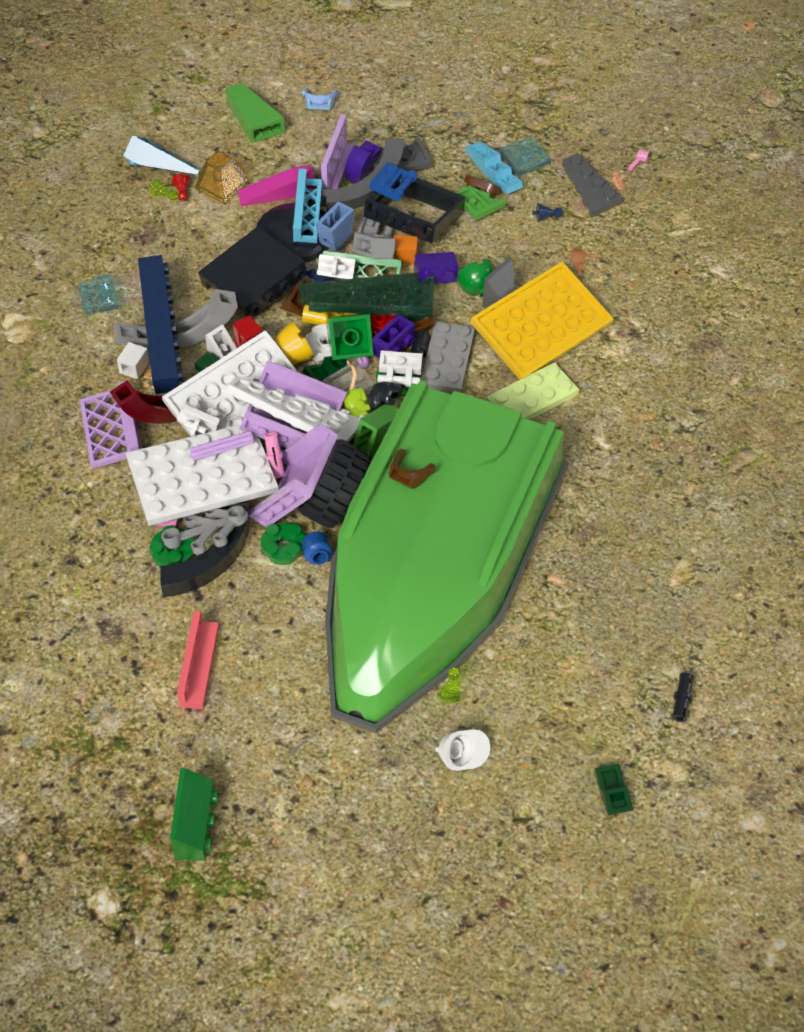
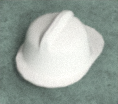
M461 730L446 734L441 739L439 747L435 748V751L439 753L446 767L451 770L474 769L486 762L490 754V741L487 735L480 730Z

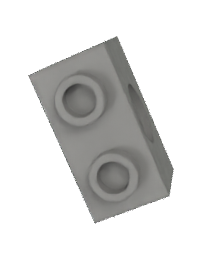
M355 232L353 252L370 258L393 259L395 239L377 233Z

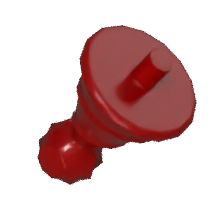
M177 174L172 178L171 182L179 191V200L184 201L188 198L186 189L190 183V178L185 174Z

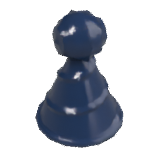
M537 203L536 211H532V214L536 215L537 222L552 215L560 218L563 215V210L559 207L552 210Z
M315 269L308 270L307 276L310 279H314L319 293H323L332 287V277L317 275Z

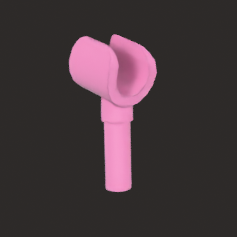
M639 150L636 159L628 167V170L631 171L640 161L647 163L649 152Z

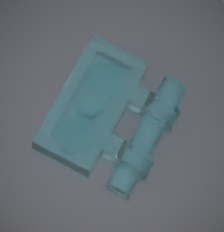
M112 274L92 278L93 284L87 285L85 281L79 282L78 294L82 298L80 304L85 315H91L93 307L97 306L99 312L119 309ZM95 293L96 297H89L91 294Z

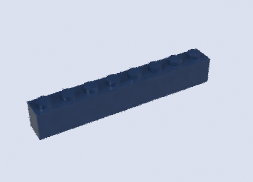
M162 255L138 258L152 382L155 394L172 391L184 380L182 369H178V366L181 365L180 353H176V350H179L178 338L174 337V334H177L176 323L172 322V319H175L174 307H170V304H173L172 293L168 292V289H171L170 278L166 277L169 274L168 263L163 262Z

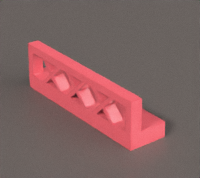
M201 611L193 612L177 690L179 706L183 708L204 709L218 637L219 623L202 621Z

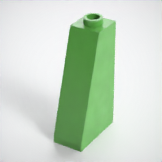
M240 83L225 88L227 103L251 143L285 133L284 117L246 85Z

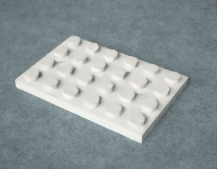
M265 330L162 396V400L177 420L183 404L187 405L190 400L198 402L200 405L199 410L207 413L208 409L211 408L219 411L218 418L220 421L216 430L240 425L250 404L226 392L228 385L237 376L259 382L267 360L278 363L293 371L297 370ZM180 423L185 431L190 434L191 429ZM196 431L194 436L200 435L202 433Z
M241 424L127 452L126 459L148 526L274 494L278 491V485L259 437L253 435L254 443L198 460L191 458V447L243 433L245 431L239 429Z

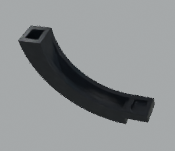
M243 501L231 505V507H243L248 513V519L243 525L235 526L226 536L228 542L225 546L216 547L213 544L204 553L177 564L160 566L163 597L176 596L196 590L219 577L234 563L248 537L250 528L249 503Z

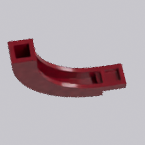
M128 380L110 391V394L123 412L135 420L153 424L177 421L176 417L163 402L162 396L164 395L158 396L142 393L135 389Z

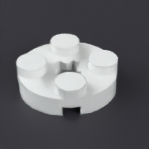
M326 324L313 327L311 329L312 332L307 333L305 339L313 352L312 359L314 361H321L324 357L331 356L329 344H323L324 340L328 342Z

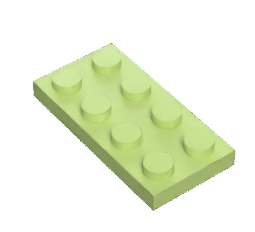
M554 362L526 378L487 396L486 401L522 412L521 417L530 420L577 396L579 389Z

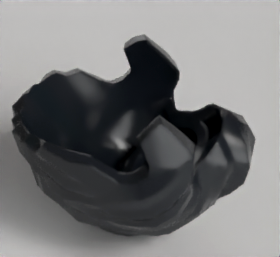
M386 381L375 384L369 394L368 404L370 410L373 412L384 404L395 405L394 397L400 393L402 386Z

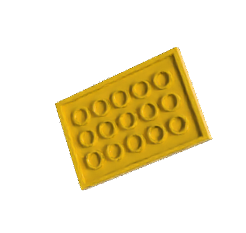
M562 261L471 317L470 323L521 380L546 367L612 324L614 319Z

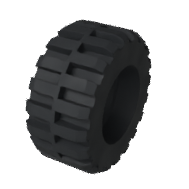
M336 439L311 498L298 507L300 513L326 528H334L348 511L349 505L371 463L369 454L343 439Z

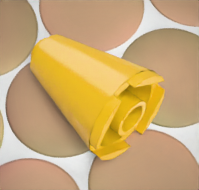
M293 322L287 324L273 341L290 363L296 365L310 360L313 357V352L306 339L302 338L299 334L300 330Z

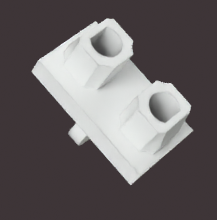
M320 254L317 275L353 280L356 260Z
M190 400L187 405L183 404L177 421L190 428L191 432L189 435L193 437L196 431L202 434L216 431L220 421L218 418L219 411L211 408L208 409L207 413L199 410V403Z

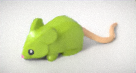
M347 360L348 366L352 369L353 378L349 391L344 398V407L346 410H349V415L360 417V414L366 416L369 414L370 406L365 403L367 398L363 388L354 389L356 370Z

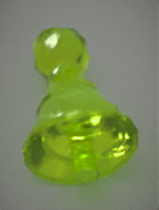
M160 179L154 180L149 186L152 197L168 196L173 201L178 197L175 190L169 191Z
M454 667L448 671L450 680L438 692V697L448 704L461 700L457 685L461 672L458 668Z

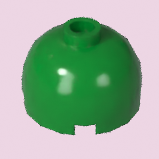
M482 259L483 263L477 264L476 261L472 262L458 272L459 277H456V280L466 294L483 297L484 280L495 270L490 259Z

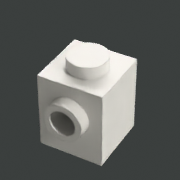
M128 342L117 358L119 373L135 379H139L150 362L147 348Z

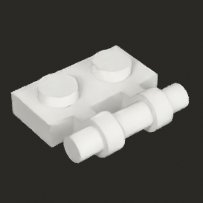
M381 351L379 372H386L387 374L378 375V383L383 381L405 385V387H410L412 383L418 384L420 377H412V374L421 375L422 354ZM393 373H400V374H406V375H405V376H393Z

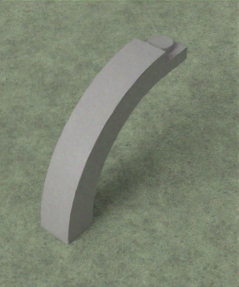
M215 289L209 301L200 310L183 320L175 322L177 334H174V337L178 338L179 349L205 340L207 333L221 324L225 325L230 320L238 307L235 292ZM115 324L116 344L127 345L130 342L142 345L147 348L149 353L146 326Z

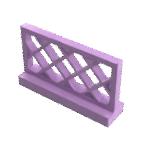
M344 114L340 115L321 164L322 189L340 188L345 175L346 161L353 149V145L347 144V117Z
M110 391L80 399L92 469L125 460L127 452L143 449L138 421L123 412L117 402L113 405L106 403L112 398ZM97 403L98 405L93 411L88 410L86 407L88 404ZM103 406L109 409L105 416L98 414ZM114 412L121 414L116 422L109 419ZM94 418L101 420L96 427L89 425ZM106 423L112 425L107 433L101 431ZM117 428L124 430L119 438L113 436ZM97 434L103 436L98 444L92 442ZM109 439L115 441L110 449L103 447ZM120 445L127 447L126 452L119 454L115 452ZM99 451L107 453L102 459L95 460Z

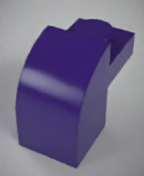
M367 140L360 147L355 145L346 161L345 179L357 183L371 173V164L382 154V148Z

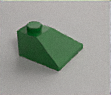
M370 314L325 317L332 360L374 356Z

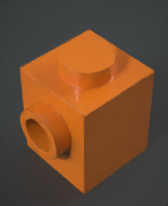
M394 235L395 252L393 259L402 260L403 264H414V255H417V236Z

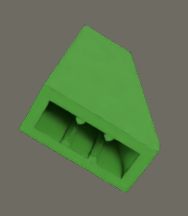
M384 404L359 421L353 445L367 452L371 461L398 411V408L393 405Z

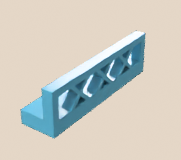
M299 169L293 242L317 243L318 232L316 223L319 221L322 179L307 178V169ZM306 185L318 187L314 191L310 192L306 188ZM309 199L316 202L311 207L305 203ZM309 213L314 217L310 222L303 218ZM309 228L314 234L313 236L302 235V232Z

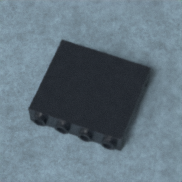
M258 226L198 272L202 286L206 289L213 287L218 290L235 292L238 308L244 311L245 317L251 316L252 318L308 275L303 259Z

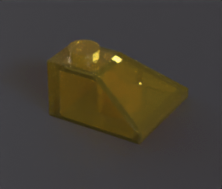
M216 151L205 161L195 189L225 205L238 193L237 190L244 188L249 183V180L231 157Z

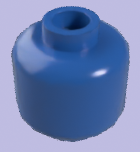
M312 532L303 538L301 546L307 562L313 565H321L331 558L333 549L330 539L325 533Z

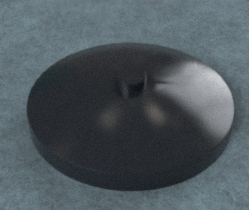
M295 203L276 206L268 210L257 223L259 228L303 259L305 263L316 260L320 254L323 255V251L329 250L328 247L320 243L319 237H317V243L293 242ZM321 209L319 214V220L326 214ZM310 213L303 217L308 222L314 219ZM309 228L302 232V235L313 236L314 234Z

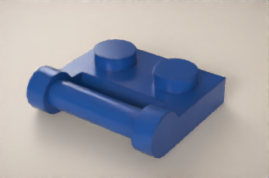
M387 162L370 182L369 189L399 201L404 196V191L408 186L416 181L418 175L413 170L406 171ZM402 179L403 181L398 188L393 189L397 182Z

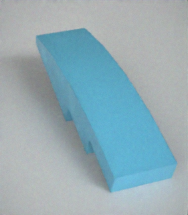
M481 141L465 147V151L476 166L491 182L501 187L503 192L509 194L523 188L522 180L514 176L511 167L501 161L500 153Z

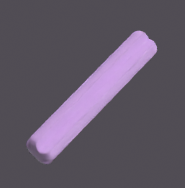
M246 431L191 447L190 455L193 460H198L254 443V437L251 431Z

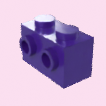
M454 252L414 255V273L418 285L457 282L458 263Z
M398 314L372 338L374 356L380 359L381 351L402 352L407 346L410 347L415 340V324Z

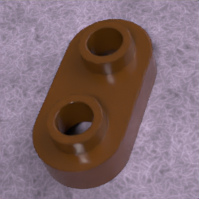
M467 174L464 182L467 183L466 187H479L484 189L485 192L490 193L491 197H494V194L498 195L501 187Z

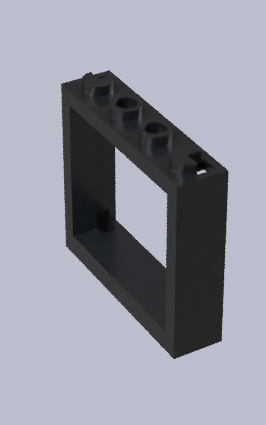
M417 178L404 191V195L446 211L434 224L384 205L390 198L376 191L365 201L364 217L411 236H417V238L433 244L463 214L466 197ZM400 180L393 187V189L398 188V186L401 184Z

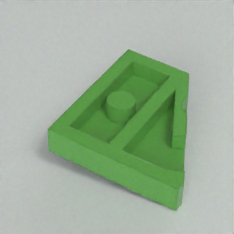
M467 186L454 192L466 197L464 210L475 221L506 206L505 199L500 198V200H496L490 197V193L479 191L472 186Z

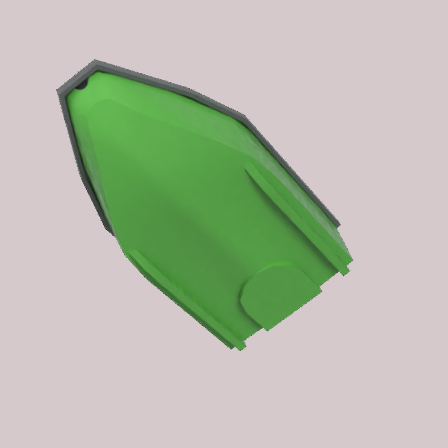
M420 380L418 384H411L349 505L338 535L337 549L331 559L325 625L332 718L373 733L379 732L453 674L502 623L568 469L569 462L563 461L564 431L556 429L555 422L548 421L547 425L521 417L522 412L486 400L453 391L451 395L428 388V382ZM400 449L406 451V455L400 463V467L405 470H421L430 463L435 464V472L416 488L411 489L389 478V470L394 456Z

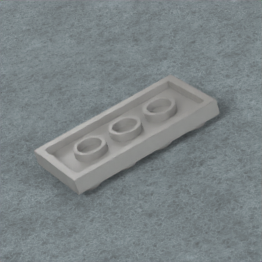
M435 321L421 380L428 382V388L453 393V391L462 392L475 334L474 327Z

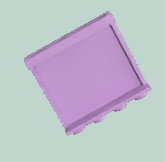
M267 360L258 382L262 383L265 389L276 391L278 388L284 390L285 395L294 398L296 394L326 403L330 406V409L340 411L347 392L337 387L330 386ZM249 404L239 428L245 432L251 431L253 435L265 439L264 434L277 432L279 445L285 448L307 433L300 428L293 427L282 419L273 417L272 414L262 409L255 408L252 404Z
M319 423L283 450L282 462L287 466L284 470L285 476L281 477L278 483V491L254 507L249 517L267 527L310 499L338 435L329 427Z

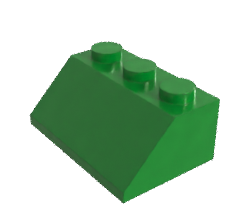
M180 768L170 842L176 860L206 861V854L211 852L212 837H209L210 828L214 829L215 813H212L213 805L218 804V790L214 789L213 780L187 768Z

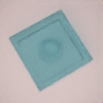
M532 136L500 148V155L518 176L551 164V158Z

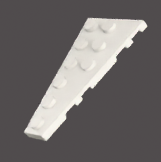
M239 376L228 385L226 391L235 398L242 399L252 404L255 408L262 409L272 414L273 417L282 419L293 427L300 428L306 432H309L321 423L338 435L337 439H343L348 443L355 436L360 419L365 416L360 414V417L349 415V410L345 409L336 411L330 409V406L326 403L297 394L294 398L285 395L284 390L278 388L276 391L265 389L262 383Z

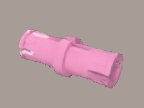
M269 432L264 434L267 449L265 455L267 460H269L274 477L280 478L285 476L282 462L283 451L280 450L277 432ZM272 447H274L277 463H275Z

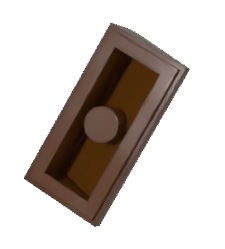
M304 277L293 286L280 308L301 315L304 306L308 305L317 291V286Z

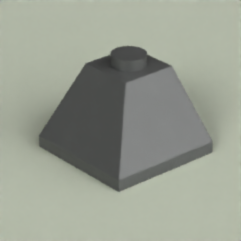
M510 256L484 280L482 307L485 309L515 291L513 258Z

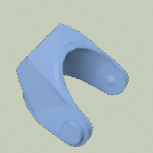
M304 88L302 95L305 96L306 108L331 110L335 98L338 97V91L333 89L331 94L313 95L307 92V88Z

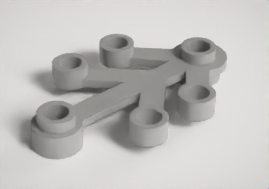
M234 506L227 511L217 508L205 511L206 518L196 516L195 514L185 516L183 518L185 526L192 529L179 533L178 529L170 528L165 530L161 537L165 546L174 549L181 544L180 541L201 534L197 540L191 543L193 553L199 555L205 552V543L212 535L216 547L225 546L228 542L226 536L235 526H241L247 521L248 513L243 507ZM223 527L220 532L214 534L218 528Z

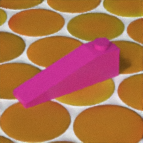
M312 165L293 167L237 190L241 206L296 198L299 169H307V178L315 179ZM306 185V188L316 189V186Z

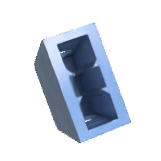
M337 202L316 223L321 244L335 252L342 249V244L352 234L353 208Z

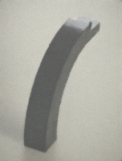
M385 138L384 153L377 167L367 177L353 185L337 189H322L320 207L326 206L328 212L337 202L353 209L364 206L366 199L375 192L369 189L370 182L388 162L399 168L401 167L404 139ZM309 199L307 201L309 205H314L316 203L312 199Z

